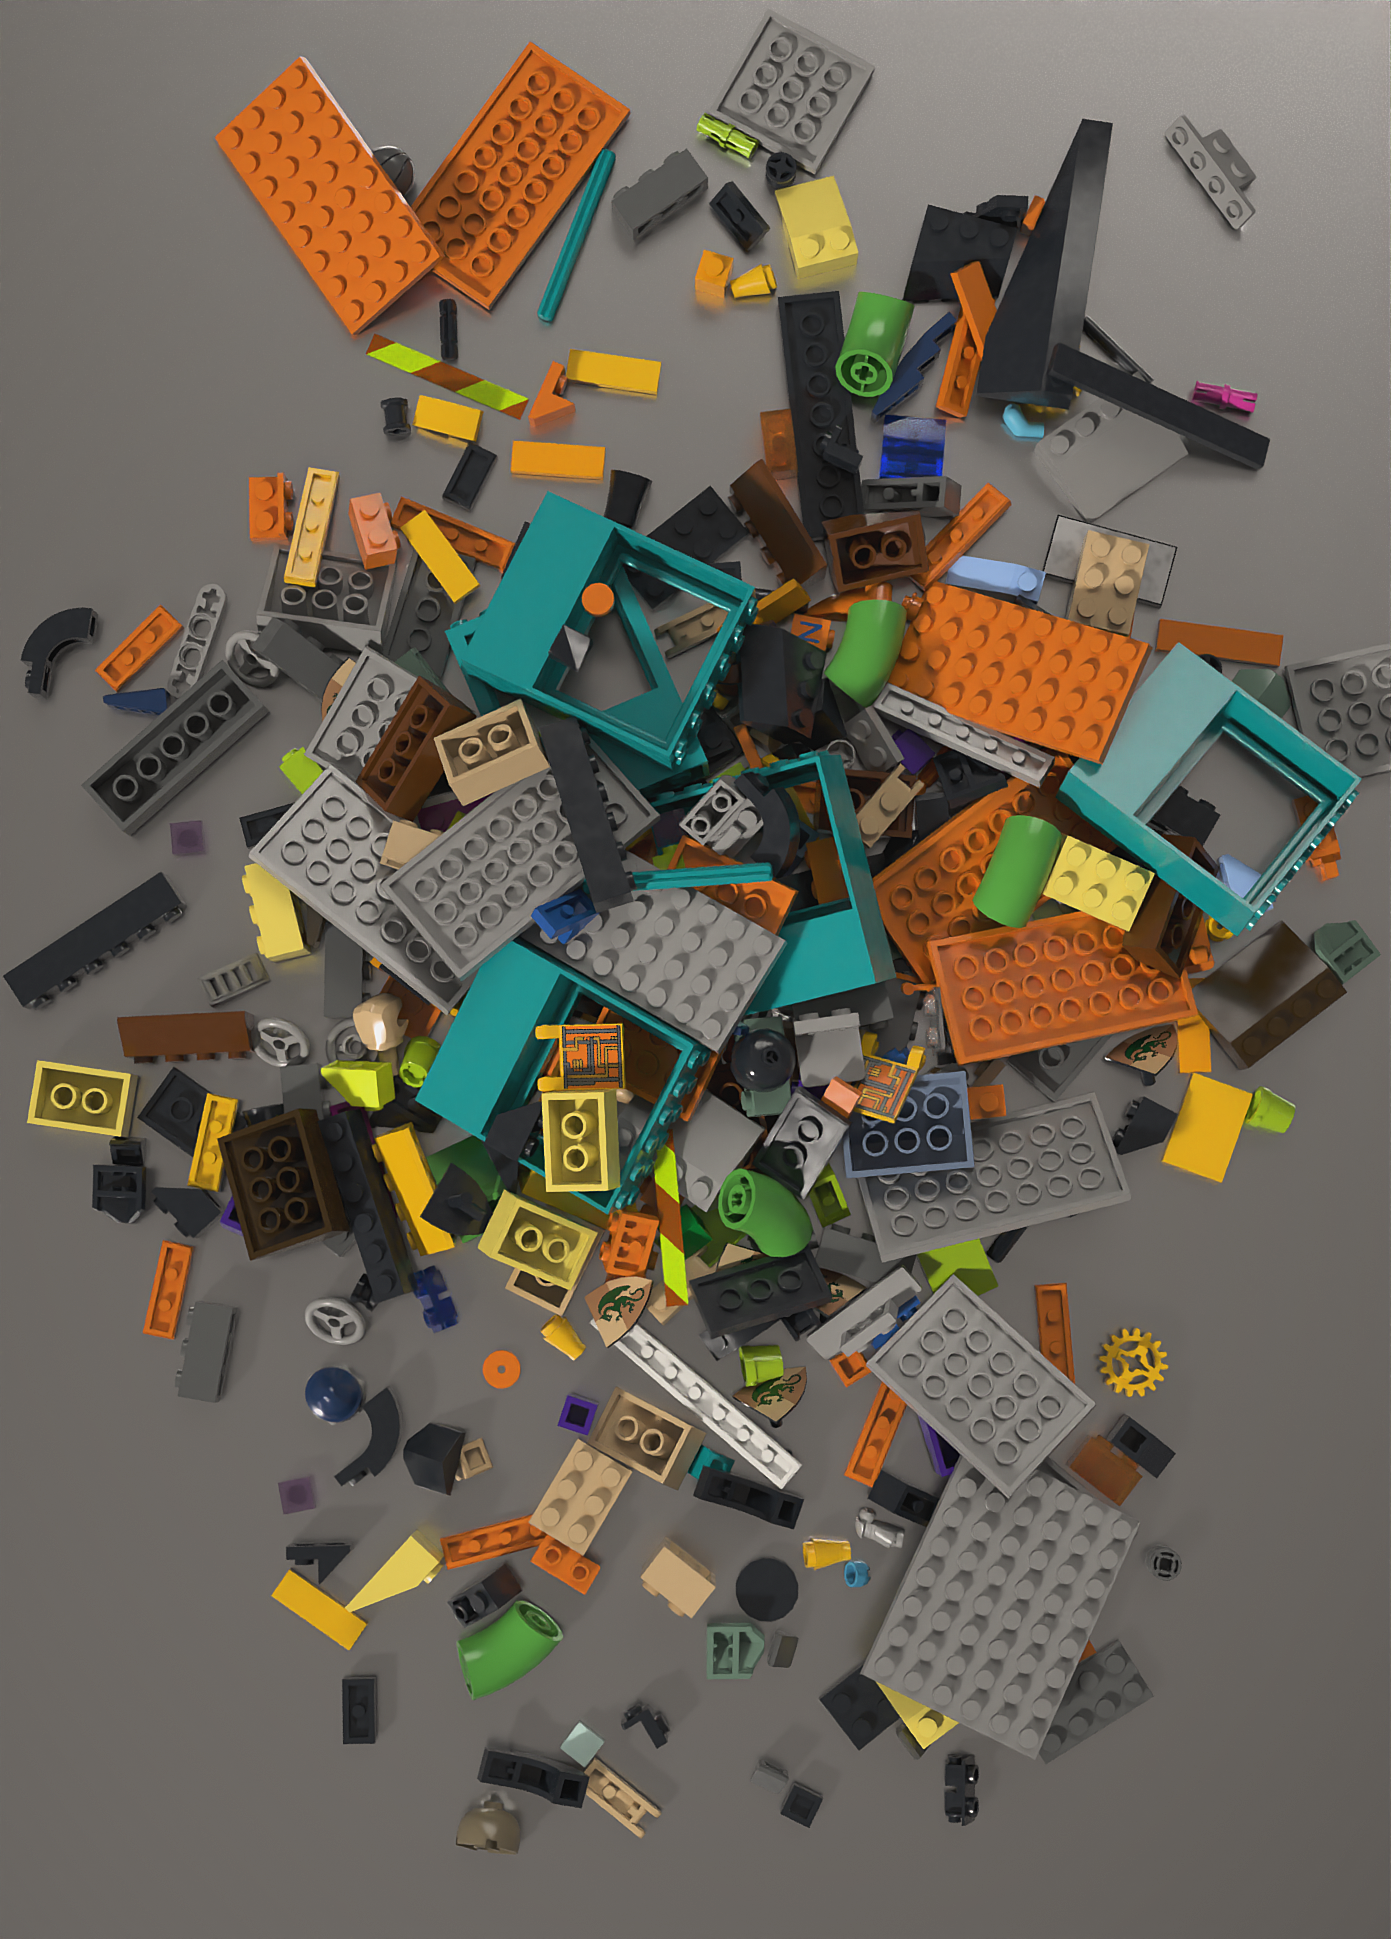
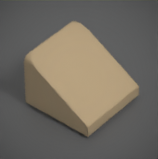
M482 1438L462 1446L455 1475L457 1481L470 1478L493 1468Z

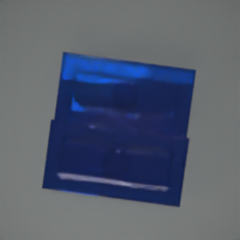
M885 414L879 479L942 476L946 420Z

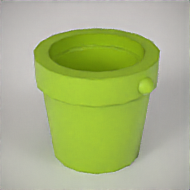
M417 1036L407 1043L399 1070L403 1082L412 1087L420 1088L441 1048L437 1041L427 1036Z
M1259 1086L1253 1093L1244 1121L1253 1127L1259 1126L1284 1133L1289 1128L1294 1117L1295 1105L1274 1094L1270 1089Z
M745 1345L739 1348L741 1372L746 1387L755 1386L757 1383L784 1375L782 1355L778 1345Z

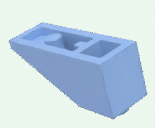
M961 556L949 568L945 584L1009 603H1014L1020 594L1037 605L1046 572L1014 563Z

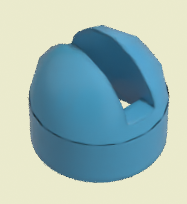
M860 1561L848 1562L844 1569L846 1584L851 1588L862 1587L868 1584L871 1577H868L870 1567Z

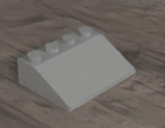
M1139 371L1132 375L1145 381ZM1101 398L1037 442L1034 449L1036 456L1084 521L1088 523L1094 522L1188 455V451L1178 433Z
M274 544L256 614L258 634H261L272 617L281 621L288 618L301 628L299 632L301 636L306 640L311 636L325 648L363 652L364 648L368 646L382 655L388 628L397 560H395L394 564L365 570L361 555L324 550L316 587H309L284 582V574L291 546Z
M705 1089L691 1121L687 1122L678 1117L668 1127V1129H673L678 1193L705 1212L717 1209L720 1189L725 1178L733 1170L743 1168L766 1128L708 1089ZM636 1094L618 1117L619 1153L627 1158L655 1105ZM655 1152L652 1158L654 1162L657 1159V1152ZM653 1167V1169H652V1171L650 1172V1174L655 1177V1172H654V1167Z

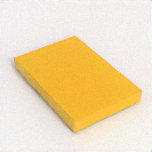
M1192 1073L1161 1161L1222 1183L1253 1094L1200 1074Z

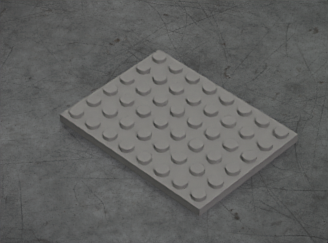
M960 1454L860 1674L1035 1760L1141 1522L1037 1469L1008 1499Z

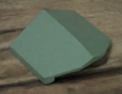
M1241 669L1232 680L1234 684L1281 719L1291 706L1284 679L1270 669Z
M1356 920L1343 923H1326L1314 932L1316 953L1342 985L1381 955Z
M707 1623V1679H750L755 1666L764 1653L765 1635L751 1623Z

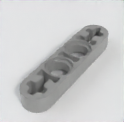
M210 583L204 585L198 592L167 684L169 692L176 699L187 691L183 690L179 694V689L175 687L176 682L182 683L185 676L183 671H179L180 667L196 672L195 676L188 673L186 683L190 685V688L203 676L228 601L226 593L217 584ZM217 591L216 595L220 598L219 603L213 602L210 611L212 614H216L215 618L207 613H201L200 609L207 612L209 602L205 597ZM199 620L210 622L211 630L207 635L199 636L195 633L194 627ZM189 649H197L201 653V659L195 665H188L184 660L185 653Z

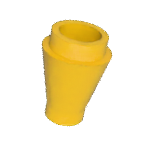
M761 263L738 278L730 280L735 298L769 294L772 289L777 288L770 264L763 266Z
M555 1314L540 1329L545 1341L568 1355L572 1360L578 1358L586 1349V1346L581 1342L566 1317L562 1318L560 1315Z
M811 1538L810 1542H804L803 1558L806 1568L813 1567L814 1570L841 1561L851 1560L849 1541Z

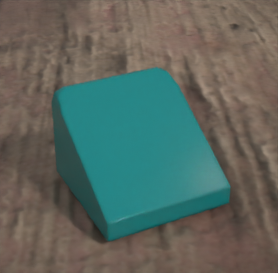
M701 1444L687 1472L696 1479H699L703 1465L718 1470L731 1471L735 1460Z

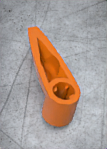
M881 582L865 586V588L841 592L811 606L804 615L831 621L847 622L848 609L854 603L873 599L892 601L893 586L887 582Z

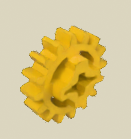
M1125 1328L1121 1329L1120 1338L1114 1334L1109 1335L1113 1343L1111 1345L1102 1343L1101 1347L1107 1352L1106 1355L1098 1356V1360L1105 1362V1366L1098 1369L1099 1373L1108 1374L1104 1383L1109 1385L1114 1382V1392L1116 1393L1121 1392L1125 1388L1127 1397H1132L1134 1390L1137 1391L1139 1396H1145V1387L1155 1391L1154 1380H1164V1377L1159 1374L1160 1369H1168V1365L1161 1363V1358L1167 1356V1353L1157 1350L1161 1345V1341L1155 1340L1150 1342L1152 1333L1148 1331L1141 1337L1139 1328H1134L1132 1335H1129ZM1137 1341L1130 1349L1122 1350L1118 1348L1125 1342ZM1148 1349L1153 1357V1367L1148 1365L1146 1357ZM1121 1355L1133 1358L1137 1355L1136 1361L1140 1363V1366L1144 1367V1370L1131 1367L1128 1370L1129 1364ZM1112 1358L1118 1362L1120 1369L1117 1373L1118 1376H1116L1113 1370ZM1144 1375L1147 1377L1139 1383L1129 1384L1135 1376Z

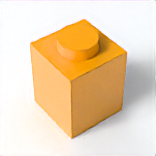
M704 249L695 276V290L724 298L732 276L734 258Z

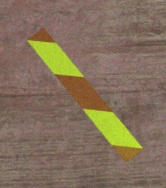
M374 334L366 352V355L519 420L529 401L524 396L378 334Z
M667 1129L666 1133L669 1134V1137L663 1148L656 1150L657 1159L654 1164L666 1307L689 1305L673 1129Z

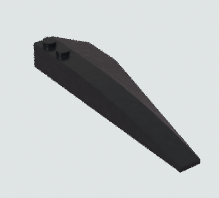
M1082 119L986 334L976 396L1069 410L1074 386L1048 375L1047 370L1054 345L1060 342L1073 349L1080 350L1113 123Z

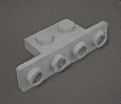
M1186 115L1179 116L1165 131V136L1235 230L1239 229L1256 212L1241 189L1250 185L1257 176L1222 129L1202 138Z
M844 691L834 694L848 735L847 738L860 756L865 768L868 771L892 773L895 769L894 766L904 760V757L873 706L860 711L854 699Z
M901 1265L809 1333L807 1341L825 1360L830 1359L841 1350L847 1357L856 1351L860 1353L870 1346L872 1339L880 1333L885 1335L897 1324L898 1308L922 1290V1285L904 1265Z

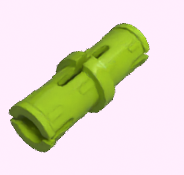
M707 113L701 116L697 124L696 131L719 142V146L723 148L729 147L748 159L753 157L758 148V140L735 129L734 125L730 123L727 125Z

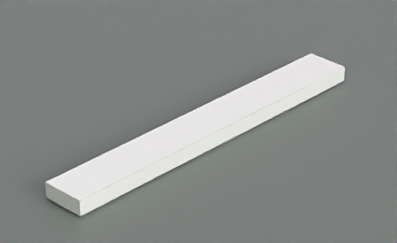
M593 1318L590 1321V1324L598 1330V1327ZM638 1322L625 1336L614 1344L781 1490L803 1466V1464Z

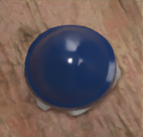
M324 1367L309 1375L305 1388V1399L317 1419H323L331 1425H336L337 1423L350 1420L361 1412L365 1401V1384L350 1373L348 1367Z

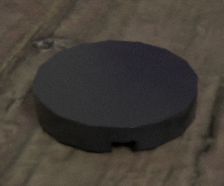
M760 1557L750 1561L739 1573L736 1580V1597L739 1606L749 1617L758 1621L773 1622L784 1618L794 1608L798 1599L799 1585L795 1573L786 1563L775 1557Z

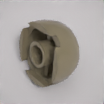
M485 1801L484 1807L471 1809L461 1819L457 1830L456 1846L476 1851L477 1849L487 1850L488 1853L516 1855L520 1846V1828L516 1818L511 1813L503 1810V1804Z

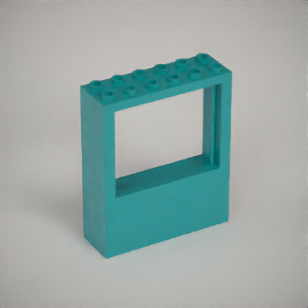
M547 491L461 660L468 676L510 696L521 699L523 702L561 720L576 716L577 723L580 726L585 725L587 732L673 772L676 764L681 766L687 756L689 748L686 745L690 736L695 738L701 728L703 720L700 717L704 708L710 709L715 700L717 692L714 689L718 680L724 681L729 672L731 664L728 662L732 652L738 653L743 644L745 636L742 634L746 624L751 626L758 614L759 608L756 607L758 599H756L754 586ZM623 563L729 612L665 740L560 692L559 689L570 668L554 661L548 654L563 624L587 636L596 617L589 615L585 611L582 604V594L589 585L594 583H603L611 589Z
M622 566L611 587L615 599L614 605L648 680L651 691L603 710V712L665 740L683 703ZM487 609L480 612L479 617L470 621L467 619L459 620L453 623L450 629L445 631L481 716L501 708L493 687L468 676L461 658ZM587 732L647 801L654 799L656 795L673 791L710 775L708 760L697 735L695 738L690 736L686 745L689 748L687 756L681 766L676 764L672 772Z
M1178 642L1132 696L1103 765L1079 758L1068 771L1055 798L1238 937L1244 928L1250 931L1283 888L1286 887L1299 868L1306 862L1315 848L1346 812L1359 794L1355 788L1362 779ZM1223 733L1318 803V806L1244 898L1240 897L1147 826Z
M829 750L821 752L812 751L799 755L797 759H784L770 763L769 767H756L741 771V774L752 771L761 774L769 782L770 787L768 789L770 791L773 788L783 786L786 789L820 779L849 897L788 913L778 934L780 938L786 940L787 945L743 1016L897 978L841 754L830 755ZM736 775V776H732V777L735 778V779H737L740 775ZM719 778L713 779L712 783L703 785L700 783L684 787V791L675 793L671 791L656 795V802L649 803L661 818L651 827L658 855L663 854L662 848L679 844L683 835L692 837L679 826V823Z
M517 936L480 966L415 1101L485 1142L498 1114L528 1105L538 1085V1079L542 1077L559 1043V1038L537 1039L536 1027L541 1025H568L582 995H585L682 1051L620 1172L621 1187L609 1191H569L607 1215L617 1210H622L628 1205L632 1206L640 1194L641 1189L638 1186L642 1178H646L654 1167L655 1162L652 1158L656 1150H661L669 1137L666 1131L670 1123H674L683 1110V1106L680 1105L685 1094H690L695 1087L698 1079L695 1077L699 1066L703 1067L706 1064L712 1050ZM539 1134L537 1139L540 1142L533 1156L518 1162L545 1177L544 1136Z

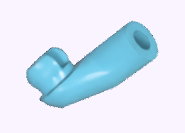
M1017 404L1006 406L1003 419L1015 436L1043 438L1044 422L1028 421Z

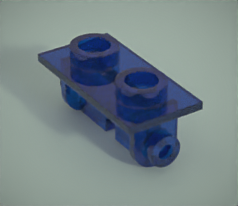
M435 1265L423 1269V1271L420 1270L414 1273L419 1290L413 1291V1294L417 1299L420 1298L424 1308L422 1315L427 1327L432 1328L433 1333H437L458 1324L456 1317L459 1316L451 1297L439 1300L437 1295L448 1290L441 1271L436 1270Z

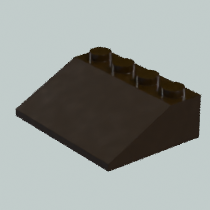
M1282 920L1192 988L1198 1015L1240 1070L1250 1068L1347 993L1329 967Z
M298 1108L217 1138L250 1261L320 1242L350 1231L333 1168L317 1122L319 1118L315 1109Z

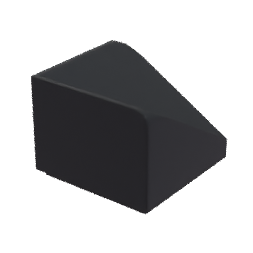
M563 624L548 654L554 661L579 672L593 647V641L590 637Z

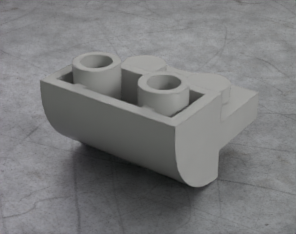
M722 775L680 821L679 826L702 845L707 843L712 848L715 841H718L733 822H736L743 828L742 835L724 853L733 858L763 826V820L758 809L734 783L736 779L728 775Z

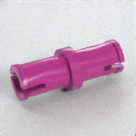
M1196 381L1194 390L1206 392L1207 394L1194 391L1192 401L1219 405L1220 409L1230 407L1253 413L1255 403L1243 400L1255 402L1258 393L1230 388L1231 385L1224 384V387Z

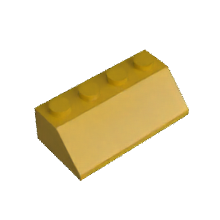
M412 1122L377 1135L374 1138L376 1144L372 1145V1149L378 1163L383 1161L388 1173L383 1174L389 1192H396L399 1202L395 1204V1208L401 1222L406 1220L411 1232L406 1233L411 1249L413 1251L418 1249L420 1256L455 1247L457 1242L456 1234L447 1233L420 1217L437 1185Z

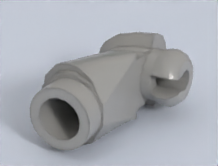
M863 1508L860 1511V1517L855 1518V1527L861 1539L864 1536L875 1540L887 1548H902L905 1529L876 1521V1512L872 1509Z

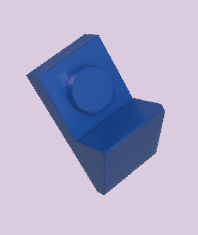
M578 889L536 907L531 917L550 939L558 936V940L565 944L585 928L599 913L596 912L593 902L581 889Z

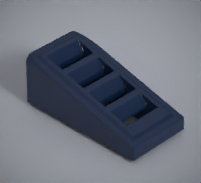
M164 688L103 696V703L113 709L153 715L162 714L172 705L171 695Z

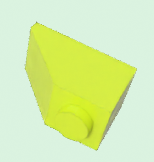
M336 1060L321 1068L322 1076L351 1106L364 1107L365 1111H378L384 1108L383 1105L395 1099L391 1062Z

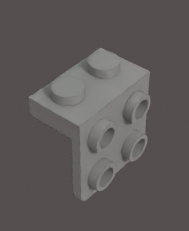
M850 1008L831 1011L832 1016L819 1018L818 1013L800 1015V1021L793 1023L801 1083L804 1087L811 1088L829 1085L835 1076L845 1082L859 1081L865 1077L859 1033V1014L851 1013Z

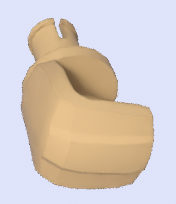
M380 993L357 1005L353 1012V1019L362 1042L367 1045L369 1050L378 1052L379 1062L392 1063L393 1076L399 1074L400 1070L396 1046L404 1041L403 1036L408 1025V1019H397L402 1008V1001L399 997L390 993Z

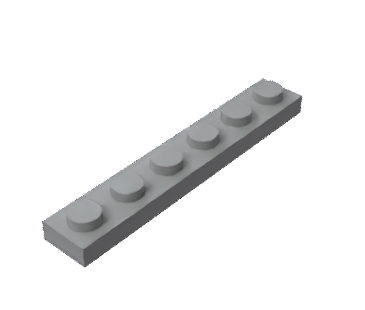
M888 682L873 704V708L879 716L1039 788L1055 764V757L993 729L950 714L946 708Z

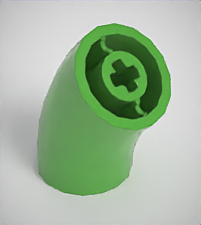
M858 292L845 341L835 366L836 376L841 385L847 390L859 396L874 397L883 394L890 388L908 334L915 307L913 304L881 294Z
M873 599L860 601L850 606L846 629L840 646L832 661L823 672L833 683L865 708L872 706L882 692L895 667L901 650L907 610L896 602Z
M1016 815L1007 818L988 868L972 899L974 905L983 914L1003 925L1014 928L1026 927L1056 859L1063 838L1061 832L1054 825L1036 817Z
M742 1168L733 1170L725 1178L718 1198V1210L721 1220L726 1227L748 1234L753 1238L761 1252L771 1257L791 1256L805 1248L811 1240L813 1227L807 1210L792 1192L770 1177Z
M516 1600L510 1609L490 1626L469 1637L458 1640V1656L471 1699L476 1700L501 1690L538 1666L563 1639V1633L557 1623L535 1605L523 1600Z

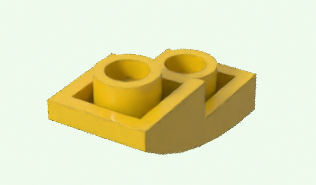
M420 395L412 425L476 442L484 411Z

